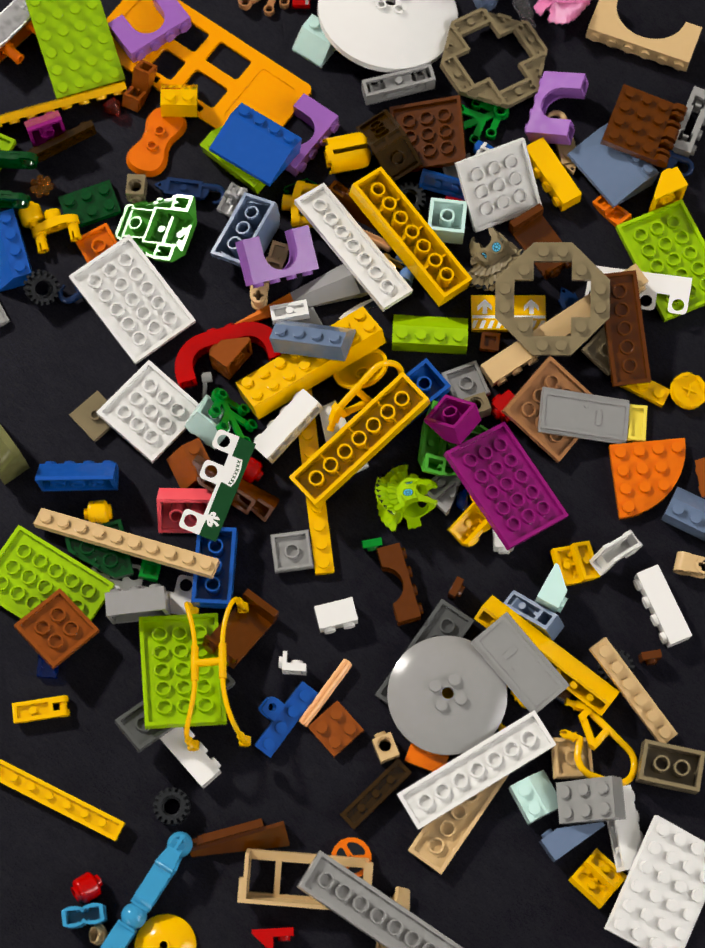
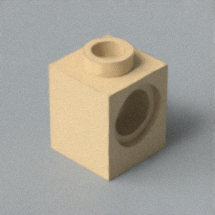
M382 731L374 735L375 738L372 739V744L380 764L400 756L391 732L386 733ZM381 742H388L391 748L388 751H382L379 745Z

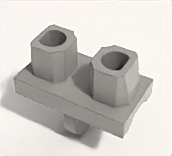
M231 182L217 207V212L230 218L244 192L247 193L248 189Z

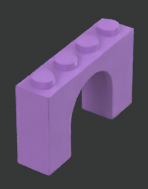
M153 0L154 7L164 18L163 25L155 32L141 33L136 31L123 14L108 23L111 35L133 63L142 60L147 54L158 50L160 46L171 42L176 36L187 32L192 27L190 16L177 0Z
M544 71L542 78L539 80L538 93L534 96V106L530 109L529 122L525 125V134L530 142L543 137L549 144L571 145L575 132L572 120L550 118L545 113L550 104L558 99H585L589 86L585 73Z
M305 93L294 104L293 111L296 117L312 127L314 134L309 141L301 144L300 153L285 169L295 177L299 172L302 173L305 170L308 161L314 159L318 149L326 144V142H322V139L329 138L339 128V116Z
M309 225L284 231L289 248V260L283 269H276L266 261L259 236L235 242L246 286L253 285V288L264 286V282L267 281L270 284L281 282L280 278L286 277L287 281L297 278L296 274L302 273V276H308L313 274V270L319 269Z

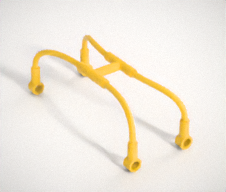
M233 597L226 608L222 621L220 643L218 644L219 657L199 659V646L197 645L195 624L192 614H199V608L194 607L190 602L186 601L184 603L192 637V691L184 728V738L188 751L199 750V741L189 736L196 699L197 682L199 681V667L219 665V679L223 702L231 725L239 739V746H251V736L241 732L234 719L228 701L225 679H227L225 635L231 609L234 603H236L238 613L249 612V603L244 602L240 597Z

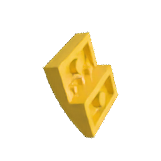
M590 541L572 543L570 546L550 550L553 564H559L566 586L601 577L589 562L594 556Z
M596 848L568 881L600 909L627 878V875L623 872L617 873L615 864Z

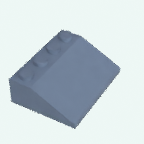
M607 123L571 150L567 156L614 208L652 186L659 172L651 163L600 144L608 125Z

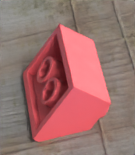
M159 488L156 499L158 533H193L179 526L184 510L190 509L204 515L212 492L206 488ZM189 514L185 517L184 523L188 527H193L197 523V518Z

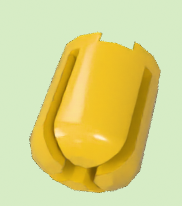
M356 132L322 139L323 143L326 142V150L324 152L327 168L331 167L332 170L329 175L361 169L369 165L371 152L370 148H368L367 138L363 133Z

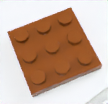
M60 588L14 624V628L53 670L99 633V629Z

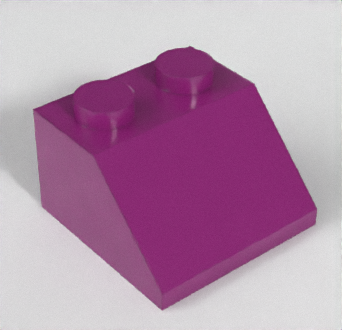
M58 110L50 111L40 117L30 118L24 122L33 147L39 146L48 139L55 138L66 131Z
M445 394L424 418V421L443 440L461 445L479 424L481 417L476 403Z

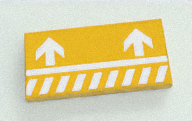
M471 295V332H508L495 319V295ZM514 295V317H533V330L546 322L545 295Z

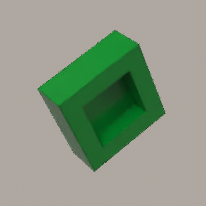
M381 537L361 541L362 548H367V551L377 550L379 545H383Z
M142 559L138 579L158 583L162 564Z

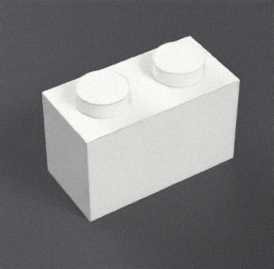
M353 597L314 606L320 633L331 634L336 632L338 628L351 629L355 627V624H358Z

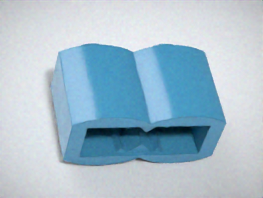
M90 903L83 907L71 906L61 911L63 926L71 929L81 928L87 924L99 925L108 921L106 906L100 903Z

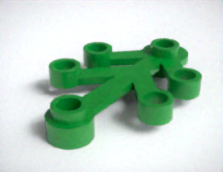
M475 99L471 102L473 110L462 105L463 116L472 118L463 122L464 130L477 125L474 133L469 137V144L471 146H474L476 143L472 141L473 138L480 140V135L486 121L493 119L491 127L486 130L485 136L488 140H494L500 121L505 120L509 116V108L506 109ZM483 109L488 111V113L482 114L477 111Z
M215 388L211 395L213 405L208 410V413L212 418H217L222 412L220 406L224 411L219 424L216 426V430L228 431L229 422L236 436L251 442L249 437L243 435L238 425L239 423L249 432H253L258 427L253 419L247 421L243 418L250 412V408L246 404L239 405L231 400L224 389Z

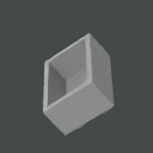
M151 584L148 588L133 586L129 590L124 591L122 589H111L110 592L105 593L106 616L112 624L137 622L139 617L171 615L169 594L161 584Z
M605 776L556 783L559 824L578 825L626 819L621 777Z

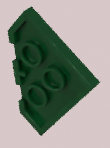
M121 519L100 524L124 531ZM65 536L68 552L72 556L115 580L134 575L130 555Z

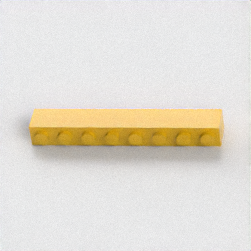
M492 595L482 605L474 619L485 628H488L499 617L508 612L570 684L566 690L602 716L620 691Z

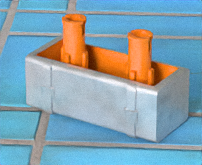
M13 0L0 12V63L8 56L17 65L20 64L24 59V55L16 50V48L32 33L36 35L25 0Z

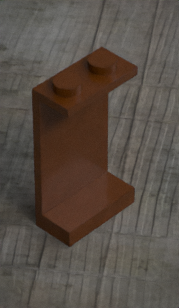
M540 203L509 222L508 230L521 248L524 249V252L534 242H562L543 217L544 208ZM534 262V265L545 280L550 277L555 278L558 276L561 270L571 268L572 262Z
M247 589L242 597L244 602L249 603V612L238 613L236 606L230 613L225 635L227 666L233 669L275 623L279 614L278 610L250 589ZM222 623L210 636L208 634L205 635L202 644L208 653L214 654L219 657L218 644L220 643Z

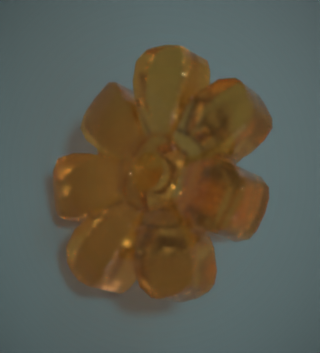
M38 175L36 180H31L32 186L30 191L39 198L42 197V193L45 196L49 195V190H53V184L50 183L51 179L48 176L43 179L42 175Z

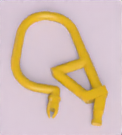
M383 360L373 365L338 404L335 402L331 406L327 430L333 432L340 417L345 418L363 409L372 400L362 390V387L379 369L387 366L394 367L399 375L404 372L402 365L395 360ZM355 395H357L362 400L352 406L345 408L347 404L355 397Z
M566 698L565 706H570L573 710L581 712L578 718L591 750H596L609 735L627 752L631 761V767L628 776L622 779L623 786L630 784L634 780L638 769V760L634 750L593 709L580 700L575 701ZM587 716L603 729L595 738ZM566 729L560 730L559 735L562 738L572 742L576 741L574 759L580 772L587 778L605 777L591 772L583 764L581 758L583 736Z

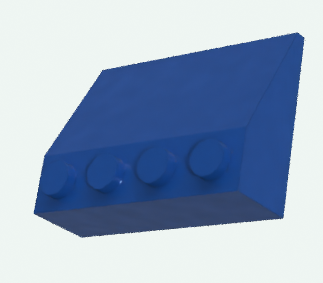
M241 102L230 114L209 147V151L270 187L300 153L302 138Z

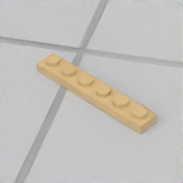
M604 637L593 645L589 651L656 741L667 743L678 733L609 640Z

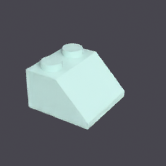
M311 14L302 25L292 51L322 68L336 49L324 35L318 17Z
M431 197L428 224L442 242L463 243L467 211L466 202Z
M206 394L184 427L215 450L216 448L212 446V442L217 433L216 426L219 424L224 411L220 406L221 414L217 418H212L208 410L212 407L213 402L211 397ZM228 422L229 430H228L227 432H229L230 429H231V425H230L229 422ZM221 435L218 437V445L223 441L226 435Z
M555 563L535 600L536 603L554 613H561L568 599L565 597L567 588L559 564Z
M544 770L532 774L509 787V791L528 825L558 809L557 793Z

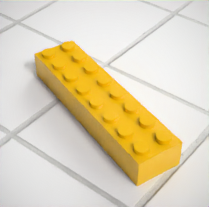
M381 166L352 184L349 196L439 307L468 288L472 277Z
M363 306L331 325L334 327L356 329L346 361L282 354L235 382L240 396L258 420L291 401L297 392L302 389L306 391L334 373L339 372L386 343L382 328Z
M404 372L400 373L291 474L289 478L318 509L431 404L429 398Z

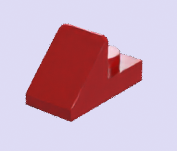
M294 927L252 930V935L266 948H274V938H278V942L290 941V937H295Z

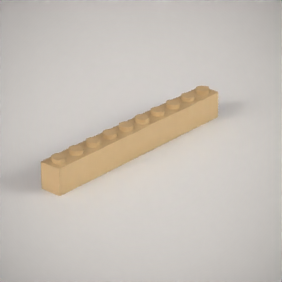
M635 263L625 271L636 270L639 294L646 290V285L649 281ZM591 293L533 330V336H571V317H590ZM516 341L481 364L480 370L492 387L496 384L501 386L507 381V377L510 375L516 376L522 372V367L525 365L531 366L539 360V356H532L520 342Z

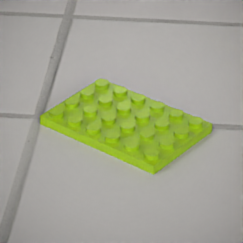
M25 0L56 99L125 81L101 0Z
M682 199L616 225L615 229L633 264L636 263L642 272L693 278L686 313L705 306V241ZM657 293L655 306L663 322L681 315L668 312L670 295ZM680 299L674 300L672 308L680 311L684 308V302Z
M20 525L16 527L0 550V606L20 619L60 588L92 621L105 602V593L110 592L116 586L108 579Z
M218 613L192 614L197 645L199 646V659L217 657L214 654L208 653L202 644L205 635L208 634L210 636L219 626ZM187 614L139 617L145 729L185 727L192 691V637ZM219 665L199 667V681L197 682L196 699L190 727L226 725V709L221 692Z

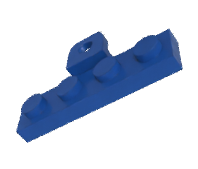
M301 681L285 704L275 697H266L259 706V711L271 723L254 746L271 758L318 693ZM269 704L273 706L271 711L268 708Z

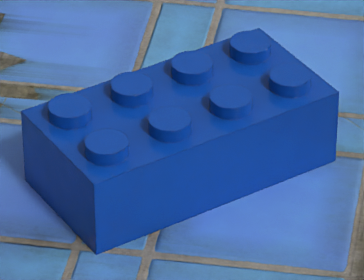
M222 527L216 542L197 534L195 552L217 558L220 564L213 579L193 574L191 603L194 607L226 609L233 598L238 542L237 528Z

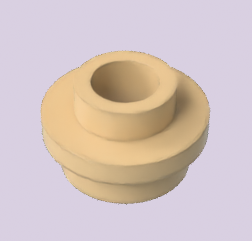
M103 924L95 925L89 931L90 942L95 945H102L108 935Z

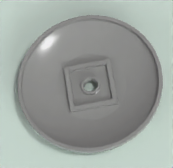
M436 636L425 639L409 648L400 657L390 675L387 700L393 722L409 742L426 752L450 756L463 754L493 736L504 717L507 706V686L468 639L456 636ZM445 688H449L453 691L454 695L452 698L446 699L443 697L442 691Z

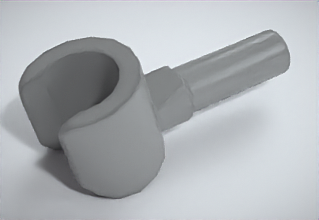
M204 372L201 375L203 383L202 398L207 394V383L213 382L211 372Z

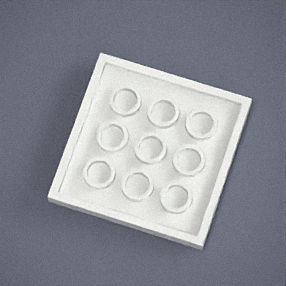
M523 137L455 162L475 233L516 218L539 203L542 206L527 145Z
M148 360L96 414L153 464L186 430L184 426L199 403Z

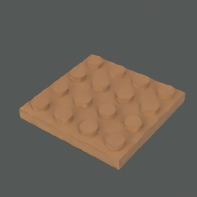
M550 355L501 412L558 463L579 438L538 432L542 387L586 394L592 393Z

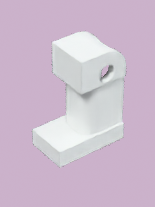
M628 530L611 543L605 544L589 562L597 573L602 576L617 561L624 557L628 558L636 553L643 544L631 530Z

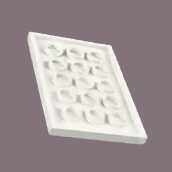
M130 234L69 275V279L135 365L196 323L194 317Z
M654 815L604 929L638 948H685L705 902V841L664 818Z

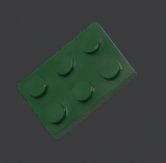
M110 180L58 197L64 214L78 215L80 221L79 228L122 214Z

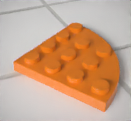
M685 438L611 444L608 446L619 520L641 515L643 512L657 506L667 497L676 485L684 466Z

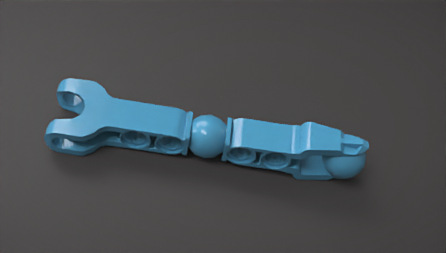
M177 831L169 837L167 848L155 860L152 868L130 902L132 903L127 904L123 908L121 919H118L100 948H127L138 931L136 929L141 928L145 924L147 913L151 911L177 872L182 858L191 852L193 841L188 833Z

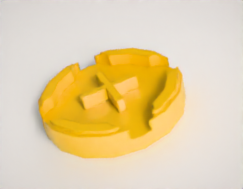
M691 372L679 374L670 384L672 400L682 409H696L705 401V382L700 376L694 375Z

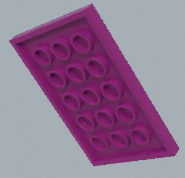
M506 422L461 443V445L443 454L507 551L569 516Z

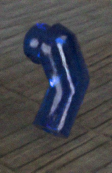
M465 487L456 495V506L460 508L461 512H464L470 506L468 504L470 494Z

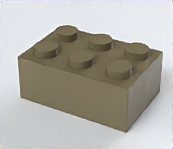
M645 739L641 743L635 782L696 795L700 792L705 751Z

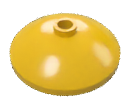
M375 349L339 372L334 373L333 377L339 386L351 389L373 365L388 359L383 351ZM388 366L379 369L362 389L377 383L385 375Z
M161 914L147 920L139 929L134 943V948H161L160 944L163 941L167 942V948H197L196 937L191 926L184 919L172 914Z

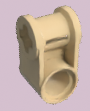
M269 281L264 282V286L253 288V285H250L251 306L256 311L268 305Z
M679 551L676 554L673 572L679 575L704 579L705 571H702L701 565L705 566V557Z

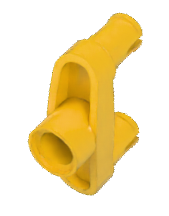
M297 180L293 194H283L281 210L291 211V227L297 228L309 225V228H313L309 221L300 214L299 209L294 204V200L319 186L318 184Z
M58 208L46 210L44 212L45 221L37 224L31 230L32 236L36 240L39 254L50 251L46 236L68 228L71 242H77L82 239L78 215H61Z

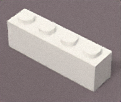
M305 389L297 392L293 396V400L280 410V414L268 423L267 428L255 437L253 442L256 444L255 449L273 464L324 407Z
M657 564L636 573L635 580H633L634 586L643 596L642 602L644 607L648 608L651 613L650 619L652 624L658 627L660 632L659 638L662 644H666L667 648L689 640L692 634L659 565Z
M183 727L174 728L160 738L203 789L221 774L219 769L221 767L220 763L214 757L210 759L207 756L206 752L208 750L201 742L199 743L198 751L187 750ZM189 729V736L193 738L195 735Z
M631 785L623 786L626 819L607 821L617 873L630 871L644 839L643 833L639 828V813L635 808V793Z

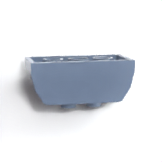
M244 192L211 250V255L241 267L235 242L257 236L260 237L264 254L280 225V213L276 202Z

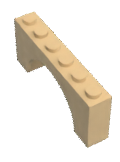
M618 0L598 1L585 38L686 72L703 27L685 22L680 31L672 36L661 39L645 38L633 33L621 22L617 13Z

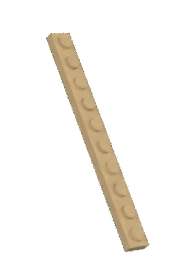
M45 508L40 509L33 523L35 528L209 579H213L220 564L219 559Z

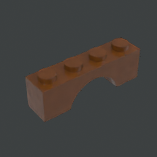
M400 542L377 548L381 570L394 574L400 580L403 587L400 598L393 603L397 625L401 626L420 621L423 608L421 602L417 603L415 597L418 595L416 585L412 584L410 577H413L410 565L406 566L405 559H407L405 548H401Z

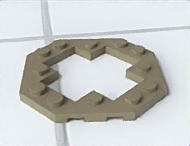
M479 8L451 21L440 68L458 95L508 109L538 93L539 80L543 73L548 48L529 21H517L511 19V16L501 13L493 14L484 8ZM486 26H490L498 39L513 32L530 57L520 62L517 66L525 79L500 91L490 77L475 84L458 60L459 57L470 52V47L463 37Z
M534 242L495 282V319L532 356H571L610 318V279L572 242ZM534 262H572V281H591L590 317H571V336H533V317H514L515 281H534Z

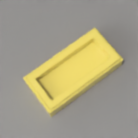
M630 404L626 442L646 441L647 405Z

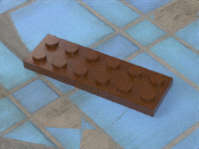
M636 270L605 273L610 279V318L604 323L612 387L650 383L651 375Z

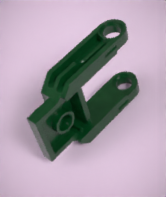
M0 150V168H37L39 158L32 152ZM0 190V208L26 209L29 207L30 195Z

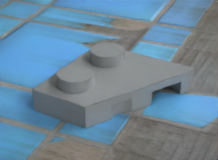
M436 475L431 480L438 485V488L431 489L426 496L437 500L436 506L447 516L462 482L457 475Z

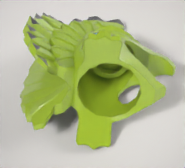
M403 462L401 465H392V469H387L386 475L381 474L376 479L375 494L378 503V515L381 517L382 523L391 532L396 531L397 524L401 522L402 518L407 520L408 529H416L421 526L420 518L433 510L438 503L437 500L425 496L431 489H437L438 485L433 480L419 478L416 474L411 473L408 475L409 465L407 462ZM418 502H425L427 504L425 507L421 508L418 505Z

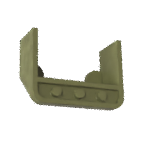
M0 424V479L6 485L30 467Z

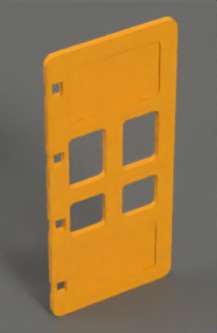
M122 0L107 18L109 23L123 14L130 25L141 33L155 32L164 23V18L154 7L153 0ZM177 0L190 16L191 24L209 36L195 52L173 39L171 42L160 46L158 50L147 54L143 60L152 64L163 51H168L185 62L184 66L170 80L157 72L156 78L159 81L157 83L154 82L153 87L161 92L162 84L185 85L195 72H200L227 90L226 94L213 108L198 99V105L203 109L201 112L197 111V116L215 129L225 124L230 114L241 102L284 127L294 115L293 106L304 93L310 96L311 86L182 1ZM113 38L121 66L133 74V68L141 60L133 63ZM219 44L227 46L251 62L238 79H233L206 61Z

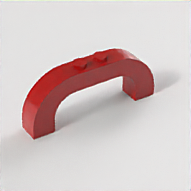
M258 322L229 323L219 329H208L206 332L189 339L177 354L175 375L178 386L182 389L198 385L194 373L196 362L201 356L209 353L214 344H218L221 340L249 337L251 343L260 345L266 351L269 362L284 353L274 352L269 339L273 329Z

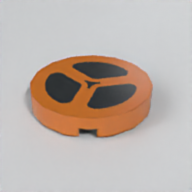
M348 837L340 840L334 846L331 855L370 858L369 862H371L369 847L358 838ZM345 867L357 876H363L364 868Z

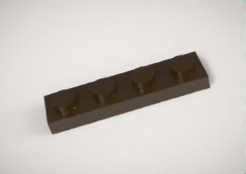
M91 120L82 122L77 127L66 130L61 135L50 138L45 143L34 146L27 152L36 154L39 158L38 163L97 134L95 126Z
M399 759L395 760L340 816L355 830L412 772Z

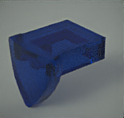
M38 654L36 676L39 678L57 679L59 666L53 670Z

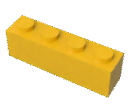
M542 137L527 145L534 176L541 181L543 190L550 194L554 206L558 207L562 212L579 203L582 193L546 140Z

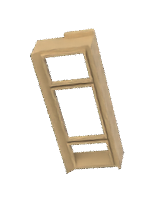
M247 848L245 852L244 876L239 877L237 903L330 910L310 896L280 894L282 862L311 864L317 854ZM328 855L344 867L364 868L363 880L372 885L374 862H369L370 858ZM252 859L276 861L273 893L249 891Z

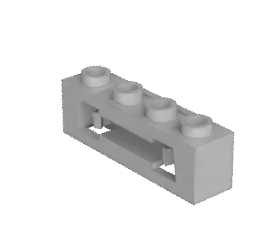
M430 63L362 80L361 90L367 106L435 89L436 78Z
M694 86L686 107L688 110L684 116V121L680 123L681 129L672 149L674 153L688 158L690 155L694 156L697 145H694L696 140L700 141L703 130L700 129L702 125L705 126V89ZM693 110L699 116L689 138L683 132Z

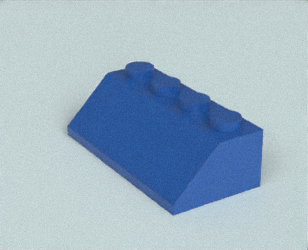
M13 209L0 212V292L25 285L24 280H28L26 278L27 275H32L31 264L18 219Z
M427 358L406 374L429 398L430 403L433 400L439 402L445 394L450 393L451 385ZM429 405L427 408H425V409H424L413 421H411L408 425H410V424H411L412 422H414L417 418H419L422 414H424L427 410H429L430 405Z
M105 460L102 463H95L94 461H84L83 463L65 461L59 464L54 461H47L45 464H39L35 481L41 491L118 490L119 467L117 463L111 460Z

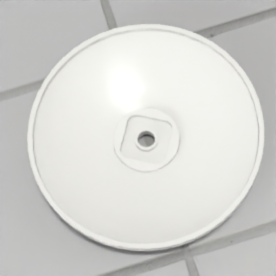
M318 0L317 5L321 29L331 45L350 61L365 68L385 73H393L436 62L443 55L451 21L458 18L455 0ZM386 2H393L394 5H388Z

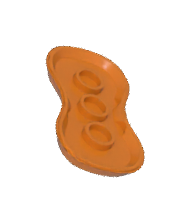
M161 107L153 110L146 119L142 138L127 153L126 164L128 168L136 174H145L146 177H155L161 174L167 166L168 155L172 145L183 136L187 129L186 118L161 117Z

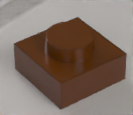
M482 331L480 351L498 353L501 333Z
M456 577L448 592V598L455 600L457 596L461 597L465 586H463L464 579Z
M661 649L641 652L638 656L640 664L646 663V666L657 664V661L662 658Z

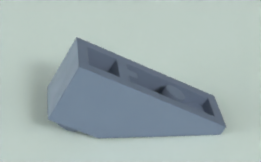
M515 590L503 602L552 641L555 640L565 627L558 614Z
M598 822L557 828L554 831L550 828L541 835L543 839L539 843L551 860L555 862L605 826V824Z

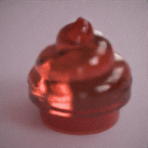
M115 97L111 98L103 104L105 107L104 111L107 114L119 116L120 101Z

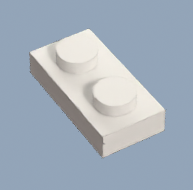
M306 299L270 306L273 325L285 320L298 321L310 318Z

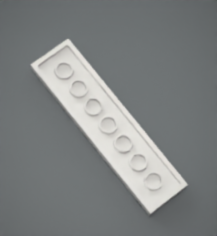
M325 183L294 200L295 206L382 311L412 294L413 289Z
M534 710L397 793V796L419 830L556 746V743Z

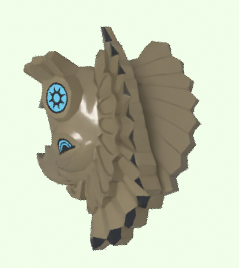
M488 228L491 241L485 248L480 243L475 242V237H472L470 240L469 249L472 255L470 262L473 268L467 273L472 277L469 287L475 286L477 289L483 288L484 291L490 290L493 292L496 279L524 253V249L519 250L500 232L498 233L495 228Z

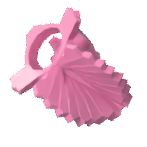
M539 0L533 8L539 16H542L545 11H549L550 15L547 19L549 23L554 22L556 25L559 23L563 25L565 23L569 24L571 21L573 22L590 5V0Z

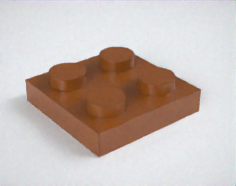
M338 700L308 726V729L333 757H336L364 732V729Z

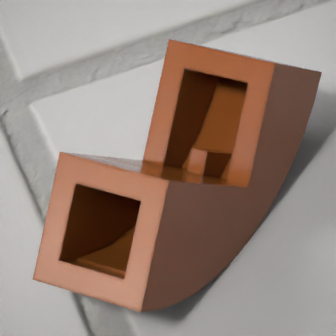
M142 59L133 68L132 84L123 93V107L135 112L141 109L153 86L157 65Z

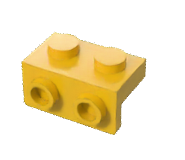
M473 502L447 530L462 546L470 547L479 541L481 534L487 532L491 525L477 504Z

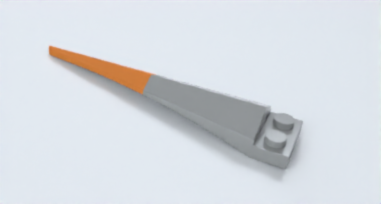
M342 264L235 324L257 322L272 318L270 306L306 299L307 306L310 308L312 306L316 307L360 298L368 295V293L346 266Z

